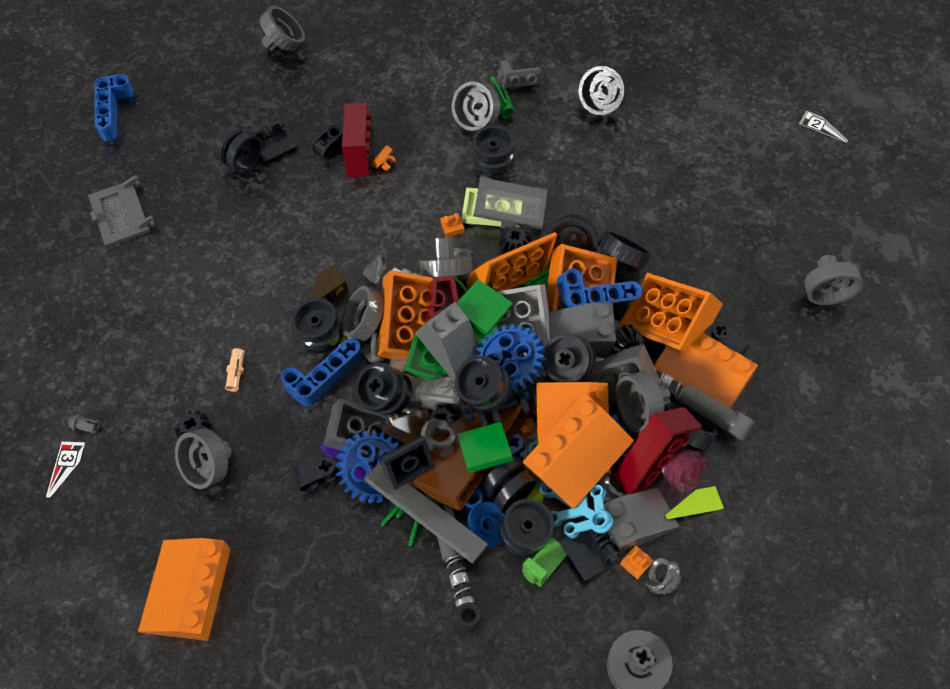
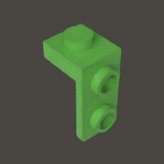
M550 538L533 559L528 558L524 562L522 573H524L523 575L528 581L533 584L536 583L541 587L565 559L567 554L558 541Z

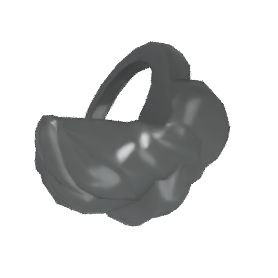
M378 254L375 260L364 269L363 275L374 284H377L383 270H386L387 258L384 255Z
M374 332L371 342H368L361 349L362 354L371 363L381 362L385 359L377 357L379 332Z
M435 418L426 421L422 428L421 436L426 438L430 453L434 451V448L441 449L450 446L455 440V432L448 421ZM441 432L450 433L449 438L443 442H437L432 438Z
M605 473L597 482L606 491V495L603 498L604 503L627 495L612 477L613 473ZM610 480L614 483L615 487L611 485Z
M664 558L656 559L649 568V581L645 585L655 594L667 595L673 593L681 583V575L677 563L670 562ZM666 564L667 574L663 582L660 583L655 576L656 569L659 565Z

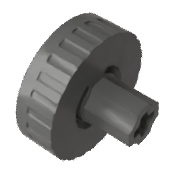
M270 6L260 17V25L266 34L261 40L267 49L273 51L278 46L286 51H294L304 41L305 35L300 24L284 9Z
M471 81L462 84L456 90L452 99V113L455 121L462 128L470 131H477L483 127L493 125L500 113V101L494 88L485 82ZM471 99H473V100L471 101L470 109H471V111H472V113H473L474 115H472L471 112H470V110H469V103H470V100H471Z
M453 237L435 238L437 257L419 260L421 276H456L469 274L473 271L472 255H454Z
M834 255L820 257V260L817 261L818 268L811 271L804 279L809 301L818 305H832L847 301L856 296L863 288V281L858 266L850 262H837Z
M367 286L359 287L352 294L342 316L341 328L345 336L363 342L369 339L376 329L379 330V323L384 310L383 294Z
M644 372L623 376L616 384L615 401L619 415L624 424L635 433H640L649 423L650 416L656 412H664V406L670 403L671 395L669 390L663 385L658 387L654 379Z
M200 428L179 437L175 446V461L181 476L190 486L204 489L224 479L228 470V458L231 457L232 450L229 447V443L224 440L221 441L213 431Z
M644 630L626 632L619 636L610 648L607 657V672L616 689H663L672 674L673 663L670 651L663 640L651 632ZM640 656L644 657V664L639 663ZM629 669H630L634 674H636V675H640V676L646 675V676H643V677L635 676V675H633V674L629 671Z

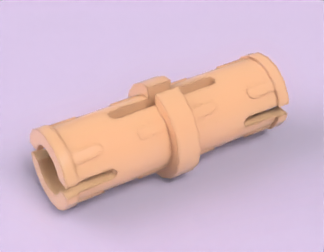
M235 348L231 351L230 365L226 369L228 375L225 389L228 391H237L239 389L240 375L243 374L244 370L242 364L245 351Z

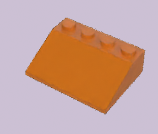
M554 232L487 261L469 274L467 288L470 289L478 279L496 292L514 289L523 285L525 282L546 271L557 234Z
M564 244L552 250L546 292L549 312L563 309L557 288V278L560 274L571 268L577 269L582 275L584 288L614 284L617 259ZM567 277L568 282L572 284L571 279ZM571 297L572 302L576 304L575 299Z
M391 270L383 277L382 294L384 297V310L379 323L377 357L407 360L415 332L426 323L428 287L433 279L432 277Z
M647 273L640 285L642 295L631 302L618 327L621 328L624 324L627 326L632 325L643 337L676 350L684 351L714 322L723 303L710 292Z
M701 333L684 351L666 346L655 363L654 368L656 367V370L661 373L664 372V375L669 374L678 383L681 381V385L686 386L690 384L731 408L753 377L758 365L705 333Z
M536 383L538 444L584 393L609 414L608 383Z
M584 393L522 463L574 509L634 440L601 406Z
M206 538L163 540L138 629L139 633L208 641L231 550L225 541Z

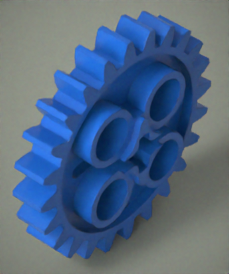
M511 324L510 328L507 329L505 325H502V331L499 332L495 328V335L492 336L488 333L487 337L489 340H481L484 346L483 348H477L480 355L476 356H487L494 361L498 360L497 363L506 369L508 373L516 370L510 376L513 384L512 389L517 393L518 386L525 390V383L527 381L530 384H534L532 377H540L537 370L544 369L540 362L546 361V358L542 355L546 351L542 346V341L538 339L539 337L535 332L532 333L529 327L524 329L520 324L516 329L514 324ZM528 352L526 356L521 357L523 353Z
M375 430L371 431L369 436L366 431L361 433V437L359 434H355L353 436L354 441L349 438L346 441L348 446L343 445L340 448L343 453L338 454L337 458L342 461L335 464V467L341 468V471L336 476H343V480L339 484L346 483L347 487L344 492L353 491L351 498L360 495V502H363L367 497L369 504L373 503L374 499H376L377 503L383 501V497L386 500L387 498L371 485L367 486L365 484V476L371 471V466L368 464L373 462L372 467L374 468L379 463L378 458L395 449L399 442L392 444L390 443L391 436L384 439V433L381 432L376 436ZM361 448H365L368 451V458L361 455ZM375 448L378 449V453H377L376 457H374V456H375ZM355 469H359L362 472V479L356 478L354 475Z

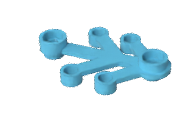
M543 481L540 483V492L545 497H555L569 506L553 490L549 492L550 488ZM595 485L590 490V494L594 498L595 511L588 507L587 495L574 509L560 512L552 511L553 518L557 516L554 527L560 526L562 521L585 516L589 520L576 524L573 522L567 523L564 526V533L570 538H575L579 535V532L591 529L597 533L609 531L613 525V517L604 508L603 498L606 495L605 489L601 485ZM597 490H601L599 495H595ZM605 519V522L599 525L600 521ZM574 527V531L569 533L570 528Z

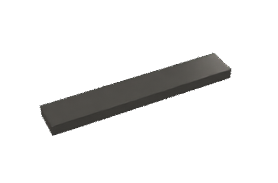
M380 462L365 476V482L472 564L487 548L488 544L408 483L395 490L384 474Z

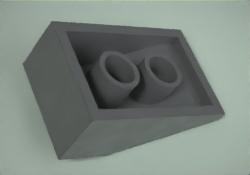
M455 302L427 321L415 333L454 382L461 364L469 358L480 355L477 351V348L480 346L471 323Z
M588 303L549 312L550 340L559 335H579L586 338L592 344L595 353H611L616 342L613 303Z
M644 344L624 349L595 363L593 371L585 379H582L583 382L608 383V406L616 404V384L623 376L644 372L650 375L658 386L660 384V378Z
M340 398L332 406L323 446L341 451L340 448L343 445L348 446L346 441L349 438L354 441L353 436L355 434H359L361 437V433L366 431L369 436L370 432L375 430L376 436H378V424L387 416L368 410L361 404ZM365 448L360 449L361 454L369 455ZM375 448V456H376L377 453H378V449H377V448Z
M658 487L621 496L604 503L605 511H608L613 517V525L606 533L619 555L633 549L635 546L638 547L680 527L675 518L666 519L665 515L671 510Z

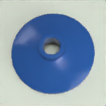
M481 502L475 505L469 513L468 529L488 544L487 548L496 547L502 543L499 537V526L505 514L501 513L494 503Z

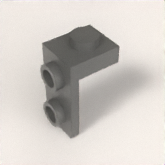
M508 60L501 61L500 68L498 69V78L502 80L505 88L537 85L540 83L541 70L539 67L512 70Z

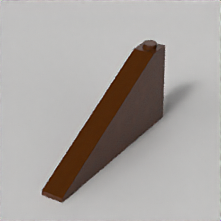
M545 370L541 371L546 383H553ZM532 398L526 399L530 412L524 413L518 400L516 405L497 410L508 445L536 408ZM475 412L476 420L467 423L463 416L451 423V428L455 432L454 442L446 448H434L431 456L435 468L408 483L421 494L459 511L462 510L492 468L489 467L472 473H468L458 434L482 427ZM491 413L484 415L488 425L495 423ZM441 432L432 438L437 442H443L449 438L450 433Z

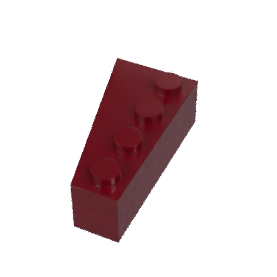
M367 102L345 104L342 151L347 178L369 176L372 115L371 110L367 109Z
M454 275L435 277L429 283L426 322L454 302L457 303L459 301Z
M685 407L654 413L650 416L649 423L645 429L638 434L635 444L628 449L627 456L617 465L618 469L612 477L627 495L645 491L661 473L659 468L666 466L675 458L672 453L680 447H685L690 441L687 438L689 434L693 431L697 433L702 426Z

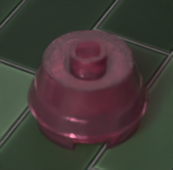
M679 448L672 453L675 458L662 468V474L674 490L684 493V490L687 489L691 492L702 480L698 476L702 468H707V460L698 451Z

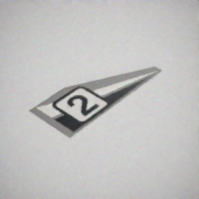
M806 111L799 123L802 126L840 141L848 142L826 119L817 114Z

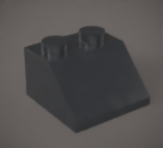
M418 436L407 441L405 444L378 458L384 474L395 490L435 468L424 436Z

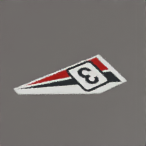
M62 441L46 497H51L80 462L85 443Z

